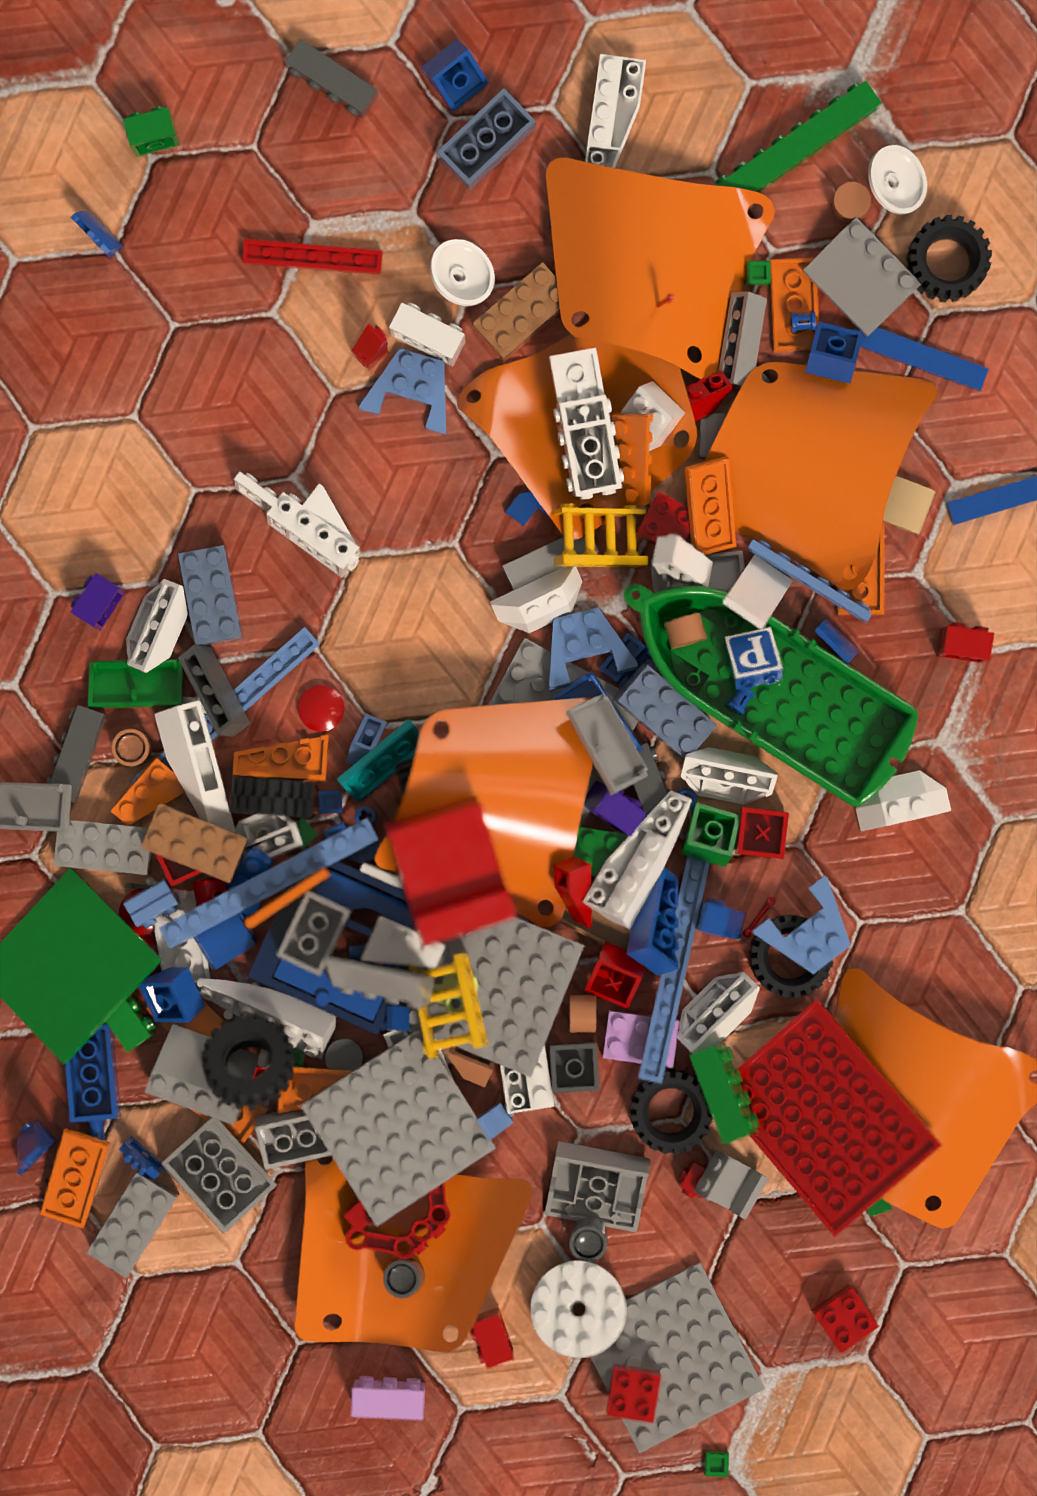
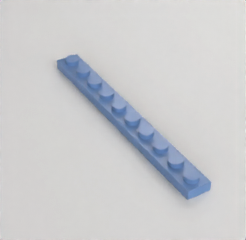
M305 627L233 690L244 712L320 646V643ZM206 714L204 717L212 742L219 735H217ZM164 751L157 758L172 770ZM140 772V773H139L134 779H132L130 782L133 783V782L139 777V775H140L142 772Z
M367 818L159 927L168 947L172 949L315 874L322 868H326L378 841L379 838L370 820Z
M687 857L678 896V907L675 910L676 916L679 919V927L675 928V940L679 941V950L675 951V960L679 961V969L661 974L638 1079L662 1084L710 865L708 862Z

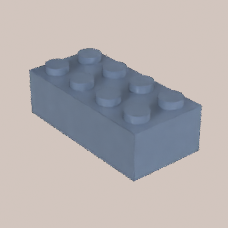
M503 88L437 151V159L470 192L536 129V121Z
M221 545L178 554L195 645L209 646L244 639L227 548Z
M642 663L612 698L683 760L686 754L695 752L717 726L695 705L683 698L661 675L647 664Z

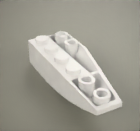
M600 54L585 162L611 168L616 167L640 108L646 60Z
M200 700L154 714L166 759L200 819L236 833L231 813H229L226 794Z
M670 791L639 824L631 837L628 836L606 860L583 903L608 920L630 930L668 860L692 800L674 791Z
M198 979L197 989L204 999L214 1002L236 1016L241 1015V1019L247 1018V1015H255V1018L258 1020L261 1016L268 1018L269 1024L275 1022L280 1026V1031L286 1033L292 1049H300L311 1058L324 1059L336 1027V1016L272 989L227 980Z
M545 1045L532 1077L501 1065L508 1114L554 1107Z

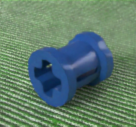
M815 311L805 314L791 312V332L796 333L797 330H811V332H815ZM798 321H808V323H798Z
M737 689L731 700L727 701L725 705L732 711L744 715L746 705L751 698L755 697V694L749 689Z
M365 806L356 811V823L361 822L360 816L363 815L362 811L366 810L368 814H372L369 820L374 825L377 819L375 810Z

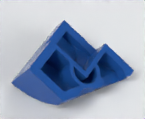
M79 211L71 216L72 220L110 259L123 247L120 241L92 212Z

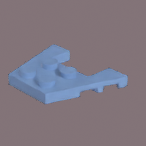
M399 348L359 405V410L379 415L385 394L390 393L432 406L425 429L446 435L444 361Z
M599 608L553 619L550 691L570 685L565 665L567 662L611 652L617 674L638 669V663Z
M826 875L808 888L822 906V909L787 936L783 937L769 918L752 930L756 936L812 974L816 973L851 946Z

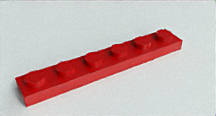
M244 239L242 263L381 275L383 250Z

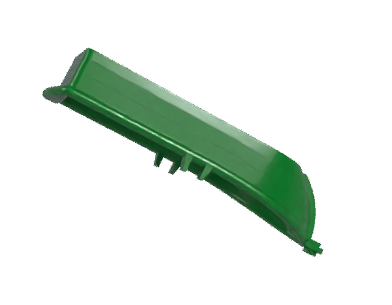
M632 584L625 589L624 600L626 604L640 613L643 635L649 653L660 673L674 690L705 713L844 802L854 807L863 805L878 793L897 771L895 767L890 765V759L895 758L897 761L903 762L916 730L918 720L916 708L818 646L813 639L809 640L800 634L799 630L792 629L772 615L762 629L771 627L782 665V680L774 684L756 685L749 689L755 694V697L749 700L744 709V715H740L725 705L736 692L725 651V637L760 630V628L722 603L729 592L710 587L683 586L653 593L640 584ZM633 592H638L640 594V598L638 600H634L631 597V594ZM700 613L707 639L671 649L664 623Z

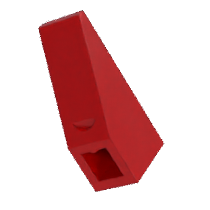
M370 323L365 327L351 350L353 356L368 371L389 353L386 334L377 325L373 328Z
M574 856L554 865V887L573 920L591 928L592 911L589 906L583 903L591 888V864Z

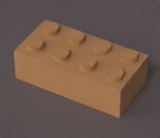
M542 262L473 323V329L503 363L560 314L555 275Z
M158 804L141 848L230 883L248 838L171 807Z

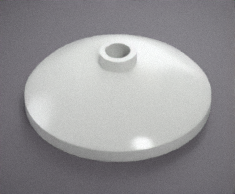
M898 145L886 146L874 154L869 164L868 178L870 188L877 201L885 209L895 214H908L919 208L926 196L927 179L918 158L908 149Z
M454 239L442 243L432 254L430 275L436 289L447 300L461 306H474L483 302L490 295L495 282L494 270L489 258L479 247L465 240Z

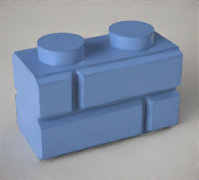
M168 879L161 880L123 902L134 924L137 927L144 926L145 929L156 924V918L162 914L167 917L178 911L176 906L181 904Z

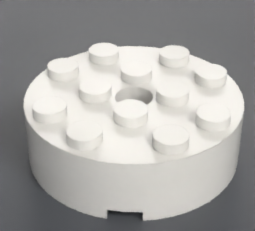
M570 1261L552 1268L537 1284L531 1301L532 1322L541 1340L555 1352L574 1358L592 1357L608 1349L622 1333L627 1317L626 1298L617 1280L602 1267L585 1261ZM577 1303L585 1305L586 1311L582 1316H576L573 1312V1308Z

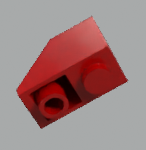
M722 370L685 386L694 420L697 421L713 414L732 390V384Z

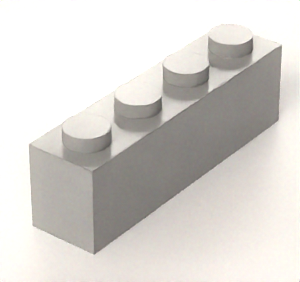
M749 291L731 292L719 371H723L734 390H740L749 373L756 368L767 298Z
M585 536L580 539H573L576 555H583L585 551ZM564 537L502 566L513 591L562 568L554 566V557L562 555V551H564Z

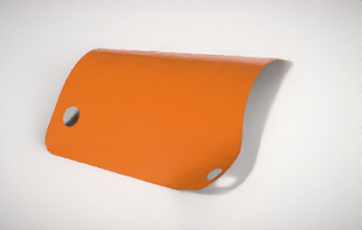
M556 158L551 161L546 170V184L559 308L564 327L574 337L582 340L621 346L653 355L678 366L699 379L718 372L731 292H742L746 279V262L751 261L761 239L774 218L775 209L771 200L759 192L736 187L689 183L606 167L571 158ZM754 203L760 204L763 207V214L758 219H751L747 213L748 208ZM669 293L674 295L671 303L667 302L659 308L656 306ZM582 311L587 313L589 322L586 326L576 327L572 324L571 318L576 312ZM690 346H696L700 349L702 354L700 362L693 363L689 360L687 350Z
M570 334L530 357L483 372L461 391L457 400V406L460 411L481 427L495 442L564 535L563 515H552V510L561 508V504H575V508H579L582 504L588 503L594 508L624 509L623 506H626L627 502L623 482H621L622 488L616 489L614 494L602 495V492L593 493V497L580 500L579 496H573L572 492H568L566 478L570 477L568 468L564 469L562 455H565L564 445L560 446L558 440L557 425H560V422L556 423L553 409L557 408V400L549 356L596 348L604 395H606V399L609 398L611 403L610 422H613L612 415L623 410L640 386L652 381L686 412L662 445L649 451V454L652 455V464L648 466V473L651 475V490L670 476L689 458L694 450L697 439L693 412L681 370L678 366L644 352L606 343L582 340ZM472 390H478L481 393V398L476 403H469L466 399L468 393ZM685 430L689 434V442L685 447L678 448L674 444V437L677 432ZM613 436L614 445H617L616 436ZM617 459L618 467L621 468L620 460ZM573 515V539H580L585 536L584 519ZM594 516L595 530L605 523V516Z
M781 362L762 364L754 368L744 381L704 462L724 456L729 458L736 532L757 542L763 540L771 546V549L782 552L791 559L805 565L841 590L853 589L864 581L874 562L885 507L893 482L917 426L937 396L938 390L936 385L922 378L854 371L851 383H846L806 373L807 365ZM765 370H775L778 373L777 380L773 383L764 382L762 373ZM848 565H854L858 569L857 576L852 580L845 579L843 575L844 568Z
M592 698L477 706L438 711L426 720L420 732L412 773L395 820L476 796L482 804L505 886L510 892L515 912L540 927H549L556 924L564 913L565 904L554 887V865L570 859L574 855L578 827L593 765L589 753L565 712ZM440 720L445 721L449 725V734L443 739L437 738L433 732L434 724ZM386 835L376 853L375 862L381 869L398 874ZM542 900H548L553 905V912L548 916L542 915L538 910V904Z
M858 968L849 969L844 974L841 982L835 1020L943 1144L881 1198L931 1225L942 1229L951 1227L958 1222L1018 1122L1037 1103V1084H1034L1029 1079L1030 1073L1037 1071V1060L1023 1052L981 1043L940 1026L899 1002L865 972ZM933 1195L938 1196L941 1199L940 1208L936 1211L926 1209V1199Z
M317 1159L305 1161L306 1205L295 1317L296 1334L304 1341L380 1343L440 1353L451 1352L464 1343L470 1333L529 1207L533 1191L531 1185L522 1179L480 1178L458 1174L445 1181L446 1205L451 1213L450 1220L444 1226L446 1230L437 1239L432 1237L427 1242L429 1246L420 1255L415 1253L410 1257L422 1265L425 1272L424 1284L419 1291L410 1297L397 1298L386 1290L383 1283V1275L386 1268L399 1258L392 1253L370 1249L352 1250L346 1243V1231L352 1225L343 1214L359 1198L335 1160L332 1159V1162L328 1165H321ZM428 1193L380 1225L376 1226L375 1223H369L364 1229L397 1236L406 1235L410 1231L413 1221L420 1218L423 1219L428 1215ZM436 1208L432 1212V1218L435 1220H441L445 1215V1211L442 1208ZM365 1210V1214H366L368 1217H370V1215L368 1214V1212ZM418 1224L414 1232L417 1236H424L428 1229L425 1224ZM356 1231L352 1233L350 1239L353 1243L359 1244L363 1241L364 1235ZM401 1240L397 1244V1249L400 1252H406L410 1248V1243L407 1240ZM329 1314L339 1315L342 1319L341 1326L336 1330L326 1329L323 1326L325 1316ZM450 1325L458 1330V1337L453 1342H448L443 1337L444 1329Z

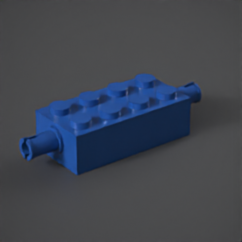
M104 1023L69 1062L65 1064L70 1122H89L90 1136L97 1138L98 1135V1139L104 1141L103 1121L121 1116L115 1038L113 1031L107 1023Z

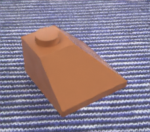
M451 1047L447 1056L462 1078L485 1087L495 1062L459 1047Z

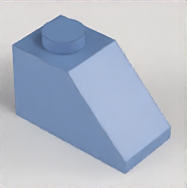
M365 714L351 743L346 763L354 765L376 747L381 740L387 722Z
M500 1101L479 1114L477 1122L487 1138L491 1140L513 1123L511 1117L514 1116V1113L508 1114L507 1105H503Z

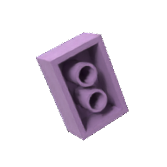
M608 1010L602 1057L642 1064L652 1016ZM677 1019L665 1066L673 1068L679 1027V1020Z
M360 1376V1380L355 1379L353 1385L351 1417L423 1420L426 1382H421V1379L408 1378L404 1382L397 1381L395 1377H384L383 1381L374 1380V1377Z

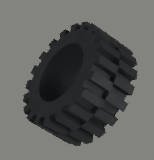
M945 215L943 219L937 217L931 223L927 222L918 231L906 255V262L909 263L907 269L921 284L917 291L921 294L924 291L929 294L928 298L931 300L938 297L940 298L939 302L946 303L948 299H952V302H955L961 297H968L984 281L992 262H989L992 257V250H988L990 245L989 239L982 237L984 234L983 229L980 227L976 230L973 227L975 225L974 221L970 220L966 223L963 222V216L958 215L956 219H952V215ZM940 240H952L963 246L969 257V268L966 275L953 281L942 280L936 277L930 271L926 259L928 248L933 243Z
M232 777L229 813L312 818L314 783Z
M797 915L775 917L771 921L783 935L791 933L808 919ZM755 936L754 939L752 938L750 944V967L755 974V978L764 988L782 997L799 998L802 995L813 993V990L819 989L823 985L822 982L828 979L830 967L833 968L834 961L831 960L814 974L807 970L797 978H782L772 970L769 964L768 953L771 945L758 936Z
M668 1069V1071H664L662 1084L644 1080L638 1084L635 1093L631 1097L629 1112L632 1126L640 1140L654 1151L658 1150L663 1154L674 1153V1155L681 1154L680 1152L684 1150L688 1152L692 1150L694 1145H699L703 1141L704 1135L707 1136L710 1131L709 1126L710 1123L712 1124L713 1117L700 1082L695 1077L687 1074V1072ZM670 1088L683 1091L690 1097L693 1103L692 1120L686 1128L676 1133H664L657 1130L651 1124L648 1117V1107L652 1098L658 1092Z

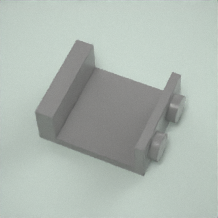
M717 1150L698 1181L694 1192L707 1201L711 1200L746 1220L768 1178L755 1169Z

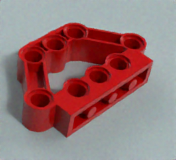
M444 1183L428 1192V1215L423 1219L420 1218L413 1221L410 1231L406 1235L397 1236L365 1230L364 1227L374 1222L371 1217L365 1214L366 1209L361 1201L358 1200L343 1214L352 1225L345 1235L348 1247L356 1251L370 1249L392 1253L400 1259H408L415 1253L420 1255L429 1246L427 1242L432 1237L437 1239L446 1230L444 1226L450 1220L451 1213L446 1205ZM434 1209H444L445 1215L441 1220L432 1218ZM418 1224H425L428 1230L424 1236H417L414 1230ZM356 1231L364 1235L363 1241L359 1244L353 1243L350 1239L352 1233ZM401 1240H407L410 1243V1248L406 1252H400L397 1249V1244Z

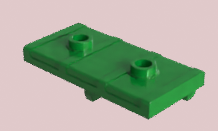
M177 659L165 660L147 673L127 665V660L89 662V709L153 708L183 705V666Z

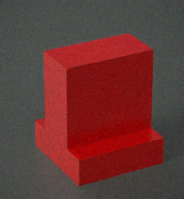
M476 796L384 824L406 897L411 921L424 947L517 918L510 892L505 886L482 804Z

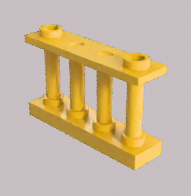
M561 504V508L552 510V515H563L564 551H562V555L554 557V566L638 568L648 565V556H639L636 548L635 517L645 515L646 509H638L637 505L623 506L624 509L575 508V504ZM573 515L584 516L585 551L583 555H576V551H574ZM594 516H605L606 552H604V555H597V551H595ZM615 516L626 517L627 552H625V556L618 555V551H616Z
M468 953L453 955L454 961H452V964L421 971L420 966H408L410 972L434 977L451 973L458 975L459 984H457V987L432 992L430 1003L459 996L463 998L464 1002L462 1010L431 1017L428 1005H422V1008L418 1009L425 1040L422 1043L423 1050L429 1059L438 1058V1050L461 1044H473L474 1049L489 1046ZM463 1019L468 1021L469 1031L467 1034L440 1040L435 1039L433 1026Z

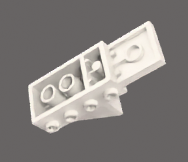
M596 348L549 356L557 400V408L553 409L556 423L560 422V425H557L558 440L560 446L564 445L565 455H562L564 469L568 468L570 477L566 478L568 492H572L573 496H579L580 500L592 498L593 493L602 492V495L614 494L616 489L622 488L621 482H624L622 468L618 467L617 459L620 458L618 445H614L613 439L616 431L614 422H610L609 413L612 412L609 398L606 399V395H604Z
M239 472L234 478L235 489L267 512L268 525L338 576L343 578L348 570L352 572L360 561L359 546L356 545L321 484H318L305 503L301 505V500L292 493L287 495L283 492L277 499V494L268 487L264 489L257 484L258 480L249 473L244 475Z

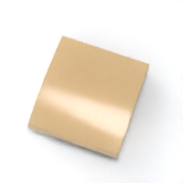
M896 476L885 507L883 522L919 535L936 492Z

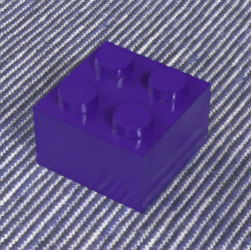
M95 573L94 576L90 575L83 585L85 590L82 595H77L72 601V610L70 612L101 631L126 592Z
M596 781L586 794L583 806L615 830L631 837L647 814L640 809L642 804L632 797L626 796L623 790L611 795L605 783Z

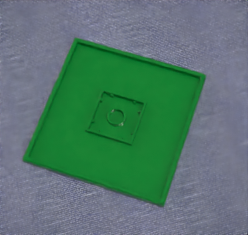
M69 868L1 941L0 998L63 1064H67L155 969L162 959L74 869Z

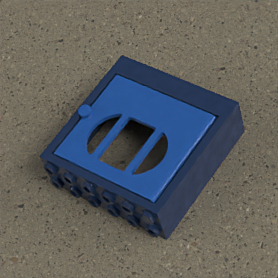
M341 861L329 866L406 901L403 889L361 872L353 866ZM329 869L332 876L315 886L312 892L350 910L358 908L373 909L381 913L385 918L414 930L406 903ZM305 878V879L299 881L298 883H296V884H294V885L288 887L287 890H286V892H288L289 890H291L292 888H294L295 886H297L298 884H300L301 882H303V881L306 880L307 878ZM306 893L276 912L248 977L374 1034H378L380 1030L385 1031L387 1027V1006H396L397 1004L385 1002V998L378 995L376 999L362 997L363 992L354 991V994L339 992L340 987L332 985L325 970L321 976H318L277 956ZM348 919L345 925L370 937L374 931ZM383 963L382 966L397 969L398 964ZM399 964L398 969L407 971L409 965ZM273 975H274L275 978H278V979H280V980H282V981H284V982H287V983H289V984H291V985H293V986H296V987H298V988H300V989H302V990H304V991H307V992H309V993H311V994H313V995H316V998L313 997V996H311V995H308V994H306V993H304V992H302V991H300V990H297V989H295V988H293V987H291V986H288V985H286V984H284V983H282V982H279V981L273 979V978H272ZM329 1002L334 1003V1004H336V1005H338V1006H340V1007H342V1008H345V1009H347V1010H349V1011H351V1012H354V1013H356V1014H358V1015H360V1016H363V1017H365V1018H367V1019H369V1020H371V1021L374 1020V1023H371V1022H369V1021H367V1020H364V1019H362V1018H360V1017H358V1016H355V1015H353V1014H351V1013H349V1012H346V1011H344V1010H342V1009H340V1008H337V1007H335V1006L329 1004Z

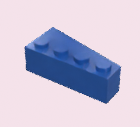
M665 867L632 925L627 949L629 956L656 975L679 969V961L675 960V951L679 950V941L675 940V928L679 927V919L675 913V907H678V877Z
M707 898L706 903L701 902L696 930L740 940L746 913L725 908V902Z

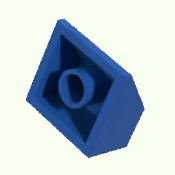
M457 39L421 67L432 87L453 112L489 84L469 49Z
M818 321L805 372L851 383L863 332Z
M170 967L145 978L138 986L155 1022H190L205 1007L201 994L187 967Z

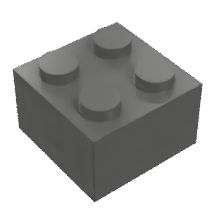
M596 1041L550 1044L552 1093L600 1091Z

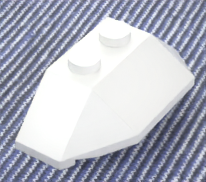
M562 567L491 601L490 604L499 622L531 633L552 623L554 618L572 613L582 585V579L577 567Z
M163 579L158 586L154 587L144 596L126 638L127 665L147 673L170 658L188 616L183 586Z
M711 747L686 754L681 771V778L687 782L698 796L743 805L764 796L772 795L778 776L776 771L755 756Z
M919 770L892 776L878 793L863 805L856 807L855 811L860 831L949 812L951 811L947 789Z
M255 814L239 821L235 828L236 834L248 838L237 868L254 846H257L273 860L300 849L303 845L296 823L288 816Z
M745 972L715 977L682 1010L677 1038L692 1054L720 1044L751 1013L760 987Z

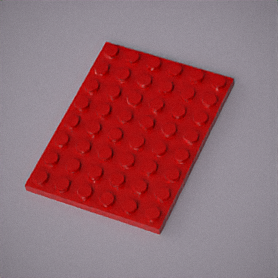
M818 999L738 1068L742 1076V1082H740L742 1089L747 1091L751 1100V1104H749L751 1113H755L759 1121V1127H757L759 1132L749 1136L834 1237L943 1145Z

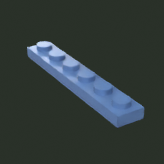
M754 539L748 546V551L867 624L872 613L869 612L870 607L860 601L856 604L851 601L848 593L841 589L835 591L829 587L830 582L820 576L817 579L811 576V571L801 564L795 566L790 562L791 558L784 553H774L770 550L771 546L763 540L758 542Z

